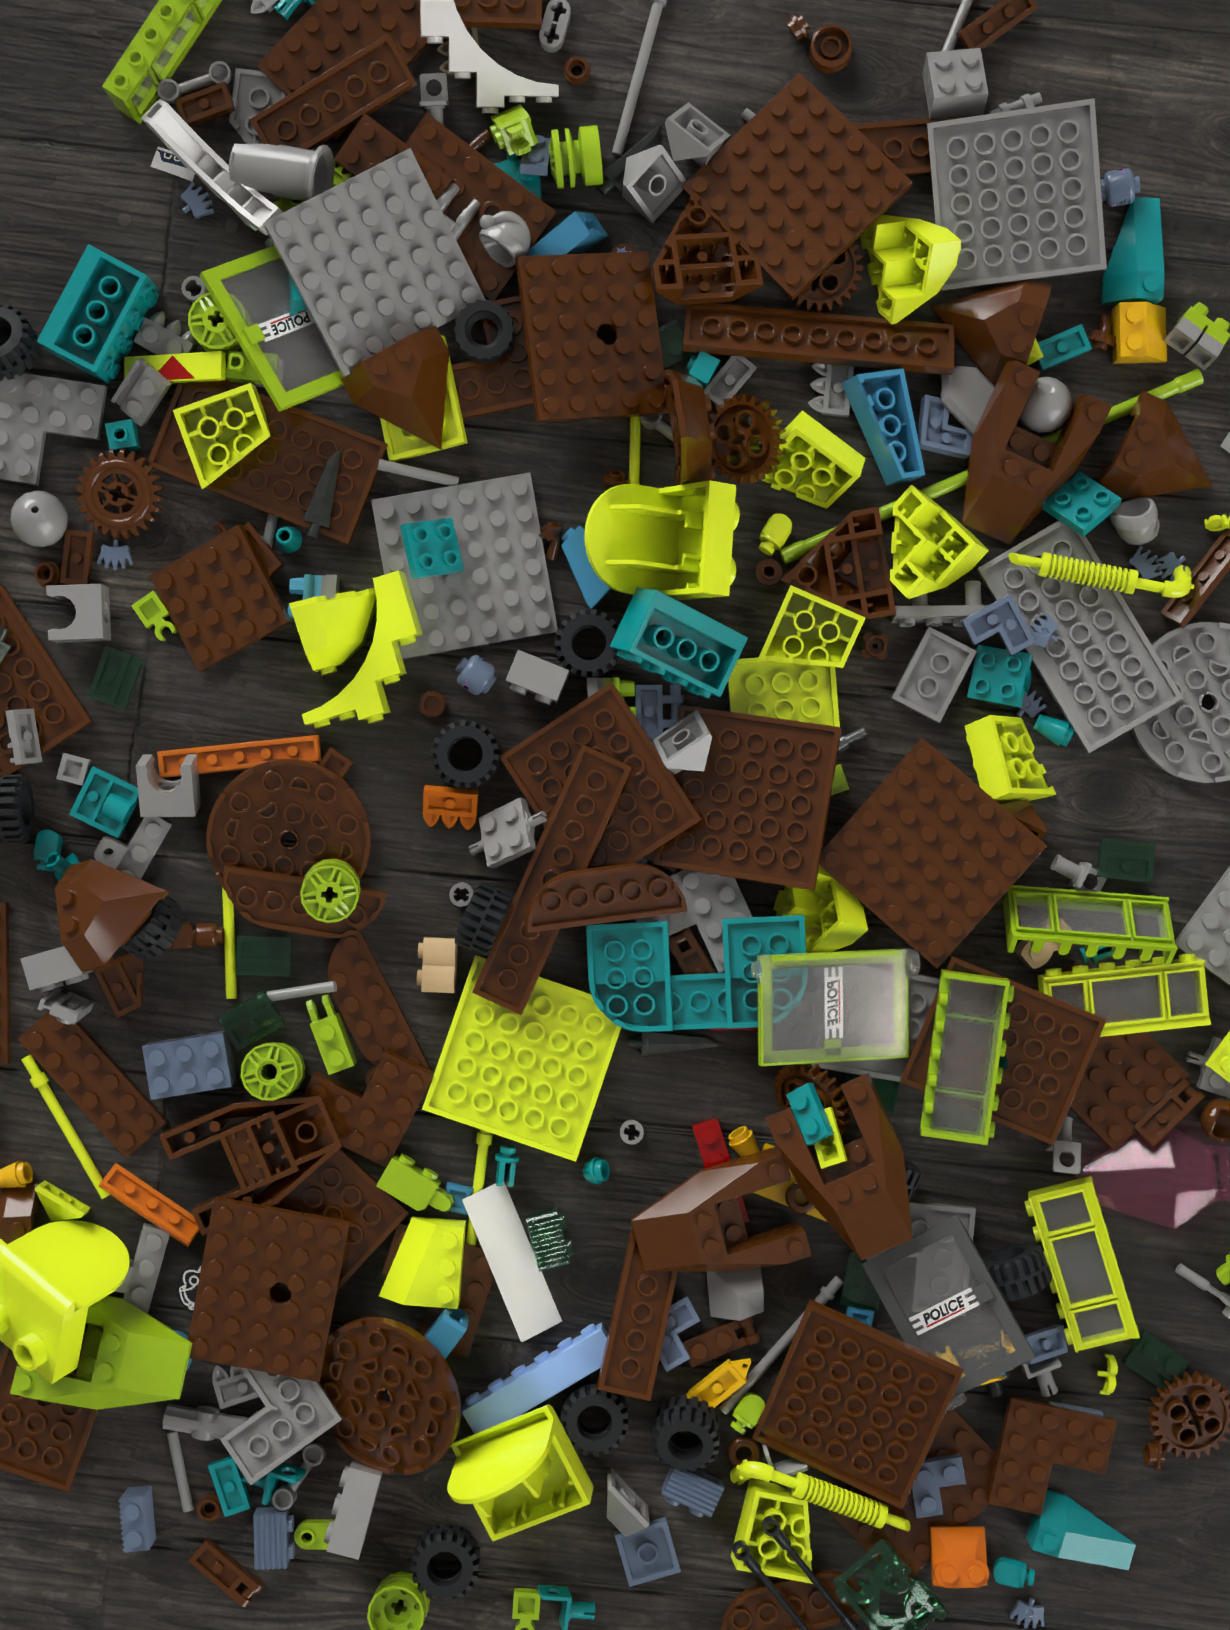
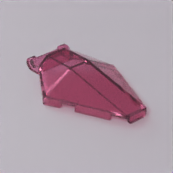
M1173 1128L1154 1148L1149 1146L1140 1136L1130 1141L1126 1140L1116 1151L1110 1149L1092 1159V1162L1081 1167L1080 1173L1073 1174V1177L1076 1180L1092 1176L1100 1206L1176 1229L1214 1201L1230 1200V1144L1205 1145ZM1213 1155H1218L1219 1158L1221 1190L1217 1189L1216 1168ZM1082 1192L1075 1194L1078 1199L1085 1201Z

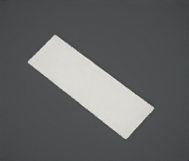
M503 1182L502 1187L496 1186L495 1183L462 1200L520 1341L524 1342L562 1322L505 1182Z

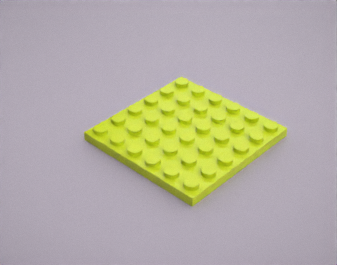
M475 955L422 1110L576 1162L621 1027L614 1024L599 1010L591 994L539 977L522 1015L472 993L487 959Z

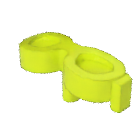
M1225 514L1222 516L1213 515L1208 520L1205 519V529L1210 531L1230 529V516L1227 519Z
M1104 1354L1107 1358V1372L1098 1371L1097 1376L1106 1377L1103 1390H1100L1099 1393L1110 1395L1116 1388L1118 1365L1114 1355Z

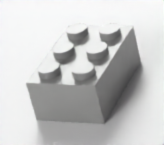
M356 1460L352 1461L350 1467L345 1466L339 1483V1487L344 1489L342 1494H337L331 1513L336 1515L335 1521L330 1520L324 1542L329 1543L326 1552L359 1560L383 1474L381 1471L366 1467Z

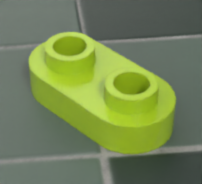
M303 1520L298 1524L294 1533L296 1544L306 1550H327L329 1543L324 1542L325 1534L330 1520H335ZM310 1533L312 1538L307 1540L303 1537V1534Z

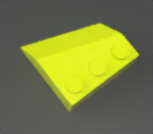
M252 383L173 410L202 490L271 437L263 405L256 386Z
M802 410L785 428L786 432L780 435V439L787 441L786 444H782L779 447L785 454L776 456L780 461V465L772 466L774 473L765 474L766 479L762 481L772 484L771 488L779 491L783 488L796 493L797 498L827 509L860 477L865 457Z
M790 585L758 660L843 668L865 617Z
M989 715L965 725L966 740L970 746L973 767L977 774L979 787L996 802L1010 803L1026 799L1031 801L1056 795L1053 786L1048 787L1043 774L1046 773L1043 764H1038L1033 755L1035 746L1022 718Z
M412 1216L379 1297L402 1305L458 1309L461 1293L466 1220Z
M749 1479L734 1543L738 1540H743L747 1543L750 1553L759 1563L765 1575L813 1584L789 1553L783 1550L772 1536H768L762 1527L765 1517H775L780 1525V1529L791 1542L793 1549L812 1571L808 1502L793 1497L791 1491L775 1483ZM770 1523L767 1529H772L775 1524ZM739 1548L737 1553L744 1552L745 1548ZM732 1551L731 1559L736 1569L751 1572L743 1561L735 1558Z

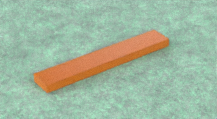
M319 735L157 751L159 774L162 778L181 777L180 767L187 754H197L199 775L247 770L260 763L276 759H301L314 763L321 762L322 760Z

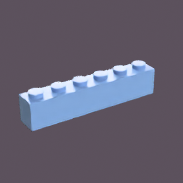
M602 1322L596 1326L595 1324L586 1326L581 1330V1335L573 1340L571 1337L564 1339L557 1345L558 1348L551 1353L548 1351L542 1352L534 1358V1363L527 1367L525 1365L517 1367L511 1372L512 1376L505 1380L499 1378L488 1385V1390L483 1393L475 1392L464 1400L462 1414L474 1434L520 1416L601 1368L608 1336Z

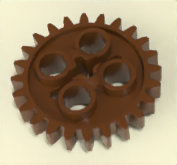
M849 246L840 255L843 260L841 264L831 263L821 273L816 291L811 290L813 282L796 297L798 299L796 307L798 308L802 303H805L807 312L811 306H815L816 312L820 313L822 306H825L829 313L832 310L833 303L837 308H841V298L849 302L851 299L849 292L856 293L858 290L854 283L857 284L862 281V277L857 275V273H861L864 266L857 265V263L862 260L863 256L854 254L859 246ZM825 280L832 281L835 284V289H825L822 282Z
M743 394V396L733 395V398L724 399V405L715 406L718 413L709 414L713 420L716 439L712 440V459L716 460L713 467L714 469L722 468L720 476H728V481L730 482L738 481V484H743L747 482L755 483L757 480L766 479L765 474L774 473L772 466L780 465V461L776 456L785 454L779 448L780 445L787 443L786 440L780 439V435L786 432V429H779L778 427L783 419L774 418L777 409L768 410L770 402H761V396L752 397L751 394ZM749 415H750L751 418H752V424H751V426H750L749 423H748V417H749ZM728 427H729L730 432H731L730 437H728V435H727V429H728ZM760 440L763 445L762 451L759 449ZM738 453H740V455H741V462H740V463H739L738 458H737Z
M810 1063L786 1065L778 1071L779 1074L775 1076L777 1082L773 1084V1087L778 1090L774 1093V1096L780 1099L776 1104L777 1106L783 1107L784 1110L791 1107L786 1094L806 1083H813L823 1108H833L840 1136L845 1133V1130L850 1126L847 1122L851 1120V1116L847 1112L851 1108L844 1104L847 1099L840 1094L842 1088L835 1086L837 1079L832 1078L830 1080L828 1078V1070L822 1073L820 1072L819 1064L812 1068Z
M1184 1371L1183 1379H1179L1174 1374V1382L1170 1383L1164 1380L1166 1388L1163 1390L1157 1387L1156 1390L1160 1394L1159 1397L1150 1398L1155 1406L1147 1407V1410L1153 1415L1147 1418L1151 1424L1149 1429L1155 1436L1156 1441L1161 1443L1167 1452L1171 1450L1176 1457L1182 1452L1183 1456L1188 1459L1192 1452L1198 1459L1200 1451H1204L1209 1456V1448L1213 1446L1219 1450L1217 1442L1219 1440L1227 1442L1224 1433H1230V1427L1228 1426L1230 1424L1229 1391L1224 1385L1221 1386V1383L1216 1378L1212 1380L1207 1373L1202 1377L1198 1371H1195L1191 1378ZM1183 1395H1185L1188 1405L1192 1408L1191 1413L1200 1428V1435H1198L1196 1426L1191 1421L1192 1416L1183 1401ZM1203 1395L1200 1400L1195 1401L1198 1396ZM1179 1405L1175 1411L1171 1412V1409L1174 1406ZM1212 1418L1211 1422L1205 1424L1208 1419ZM1188 1429L1186 1433L1180 1435L1183 1430Z

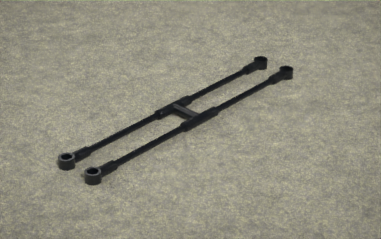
M773 1516L765 1517L762 1522L765 1533L768 1536H772L780 1547L789 1553L841 1618V1623L846 1629L861 1630L850 1615L842 1610L793 1549L791 1542L780 1529L777 1519ZM770 1523L775 1524L772 1529H767ZM743 1540L736 1541L732 1546L735 1558L743 1561L750 1571L759 1577L801 1630H809L763 1573L761 1566L750 1553L747 1543ZM739 1548H745L744 1552L737 1553Z

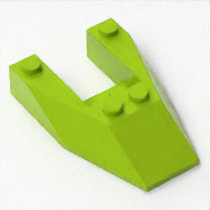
M107 1295L88 1307L86 1323L89 1324L77 1375L69 1373L51 1384L35 1370L26 1371L19 1365L16 1367L10 1394L35 1400L95 1410L180 1399L192 1342L126 1299Z

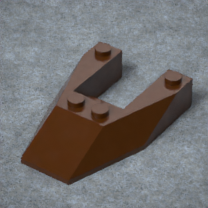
M1016 360L1006 362L972 436L961 522L1008 545H1011L1043 510V503L1069 481L1100 433L1112 408L1111 405L1090 395H1078L1070 417L1065 422L1055 444L1019 428L1016 424L1040 371Z
M664 370L662 385L665 388L663 390L666 409L669 411L676 455L674 464L676 484L683 485L708 480L715 481L712 464V440L716 439L714 423H709L707 412L711 411L709 394L704 395L703 386L694 377L673 370Z
M869 1073L840 1085L863 1135L862 1138L843 1145L848 1160L846 1162L821 1169L812 1145H807L791 1107L765 1118L776 1145L803 1195L861 1260L913 1239L904 1150Z
M322 1096L285 1098L274 1101L237 1102L179 1124L159 1135L169 1160H173L220 1139L240 1186L218 1195V1197L266 1206L278 1204L343 1146ZM214 1198L197 1204L191 1211L202 1236L208 1233Z
M778 1146L702 1169L631 1218L644 1270L731 1272L783 1265L812 1256L806 1232L798 1221L752 1236L747 1235L737 1197L792 1180L789 1167Z

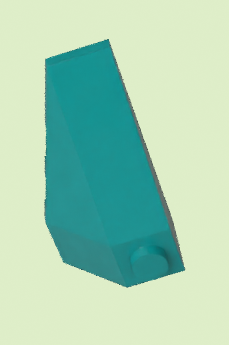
M1135 197L1133 203L1129 204L1120 234L1113 247L1107 269L1102 277L1101 305H1117L1119 302H1149L1157 305L1164 299V257L1160 198Z
M1049 1489L1046 1491L1041 1515L1032 1514L1025 1537L1034 1551L1058 1558L1129 1570L1136 1547L1133 1541L1104 1523L1089 1510L1084 1509L1066 1494Z

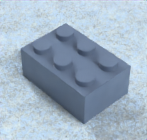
M229 1030L149 1042L142 1046L151 1100L228 1088L237 1083Z

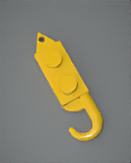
M751 1358L735 1361L727 1359L689 1389L685 1395L692 1399V1396L698 1397L700 1402L705 1400L708 1402V1407L713 1406L715 1408L747 1383L746 1375L751 1365Z

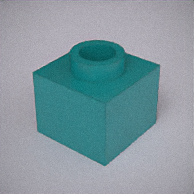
M700 351L698 357L694 355L691 357L685 370L689 371L688 375L694 377L705 389L714 376L720 360L706 352Z
M128 419L105 424L109 449H114L116 454L121 449H125L127 452L141 450L137 423ZM124 431V437L117 439V433Z

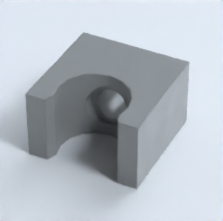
M103 584L46 586V594L58 600L70 599L76 610L75 619L67 628L48 630L49 641L56 643L111 641L109 587Z
M152 754L142 755L136 764L140 817H195L201 806L197 754H187L180 767L181 779L175 781L165 780L158 775L154 767L155 759Z

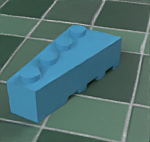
M904 368L857 374L841 383L886 486L911 482L926 475Z

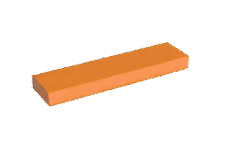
M117 1163L113 1165L99 1184L101 1189L187 1247L200 1231L191 1213Z

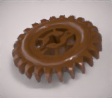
M110 449L108 458L105 453L100 452L99 462L91 458L90 464L92 467L83 466L82 468L86 476H78V480L83 485L75 488L76 491L82 493V496L76 498V502L84 504L79 509V512L88 513L85 517V522L88 523L94 520L93 530H99L102 527V535L107 536L111 531L114 539L119 538L120 531L125 539L130 538V531L134 535L139 536L138 526L144 530H149L146 520L151 522L157 521L152 515V511H162L161 508L155 505V502L164 501L163 497L156 495V492L163 490L164 487L154 484L161 476L150 475L155 466L149 465L144 467L147 461L145 457L136 461L137 453L131 452L127 457L125 449H121L118 456L114 449ZM118 474L126 475L131 481L129 483L121 482ZM113 475L114 482L110 484L104 483L107 478ZM134 485H136V489H137V493H138L137 496H136V491H135V489H134V487H133ZM105 487L110 490H121V492L125 494L124 496L130 498H121V496L118 495L117 492L108 491L103 488ZM101 492L105 493L107 500L104 504L102 503ZM111 504L118 506L120 514L112 513L106 507ZM134 505L131 510L125 513L126 506Z

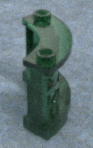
M881 1539L874 1545V1548L833 1580L837 1586L835 1593L844 1604L848 1601L871 1630H923L936 1618L943 1621L950 1615L933 1590L928 1588L921 1580L916 1581L909 1576L912 1572L890 1542ZM880 1554L881 1556L872 1572L866 1565ZM861 1571L871 1581L869 1584L864 1579H856L858 1585L863 1588L861 1592H855L848 1585L847 1581L857 1572ZM891 1578H898V1582L895 1585H890ZM881 1589L893 1595L902 1594L909 1590L903 1605L906 1614L898 1616L881 1615L879 1611ZM918 1602L917 1605L912 1606L914 1611L911 1612V1605ZM869 1603V1611L863 1604Z

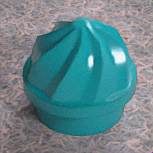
M594 1157L584 1164L583 1175L588 1182L597 1185L601 1184L602 1181L608 1180L610 1170L607 1160Z

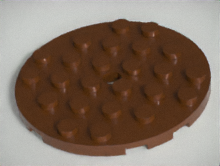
M276 759L260 763L242 772L219 795L209 817L206 847L215 877L224 890L223 870L225 864L305 878L306 873L314 864L325 859H338L352 866L359 879H361L369 859L371 832L368 816L360 798L342 777L322 765L307 760ZM292 832L297 838V843L292 847L285 846L281 841L283 834Z
M364 1317L350 1321L329 1336L319 1383L343 1418L330 1428L336 1436L334 1441L343 1451L360 1464L381 1471L384 1474L390 1475L392 1472L404 1473L405 1475L416 1474L437 1463L452 1446L461 1420V1402L458 1386L449 1365L437 1348L413 1328L396 1320L383 1317ZM387 1390L390 1401H386L383 1398L381 1391Z

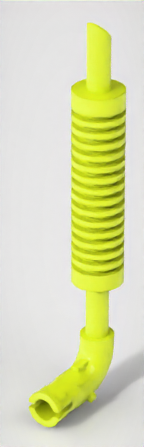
M1043 552L1041 558L1017 553H1009L1008 555L1009 560L1013 564L1038 569V576L1047 577L1048 575V578H1052L1054 576V579L1057 580L1059 577V580L1062 581L1064 578L1066 582L1070 579L1071 583L1075 580L1076 584L1081 582V585L1086 583V586L1091 584L1092 587L1097 585V588L1102 586V589L1107 587L1108 590H1111L1113 588V591L1118 589V592L1124 590V593L1131 595L1136 588L1161 593L1162 597L1179 598L1187 595L1191 589H1194V584L1191 582V570L1186 566L1185 571H1183V565L1177 566L1174 569L1173 582L1165 580L1163 583L1138 578V570L1129 569L1128 571L1127 568L1122 570V567L1117 569L1116 566L1111 568V565L1106 567V564L1100 566V563L1095 565V562H1091L1090 564L1087 560L1084 563V560L1081 559L1079 562L1077 558L1073 561L1072 557L1068 560L1067 556L1062 558V555L1057 557V554L1052 556V553Z
M746 1459L730 1472V1479L734 1484L738 1482L737 1485H741L751 1478L765 1482L771 1480L792 1488L793 1497L809 1503L812 1502V1504H817V1506H822L879 1529L884 1524L907 1532L911 1528L909 1520L888 1513L887 1504L858 1495L836 1485L833 1486L831 1483L828 1484V1482H823V1480H818L801 1472L796 1477H792L774 1470V1467L756 1461L747 1462Z

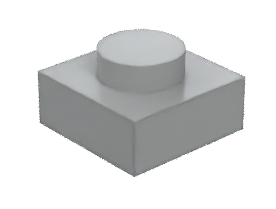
M63 753L56 779L83 786L92 760Z

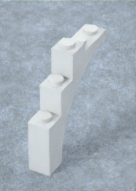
M420 0L421 38H427V43L441 44L443 43V38L448 39V73H454L455 79H471V74H476V108H482V113L498 114V108H504V97H509V102L525 103V97L536 98V103H552V98L559 96V85L535 82L518 76L497 64L481 50L468 33L457 12L454 0Z
M159 99L141 119L188 169L193 171L218 198L223 200L248 227L254 231L259 230L267 236L268 233L263 223L283 212L255 189L231 181L229 165L193 131L168 103Z

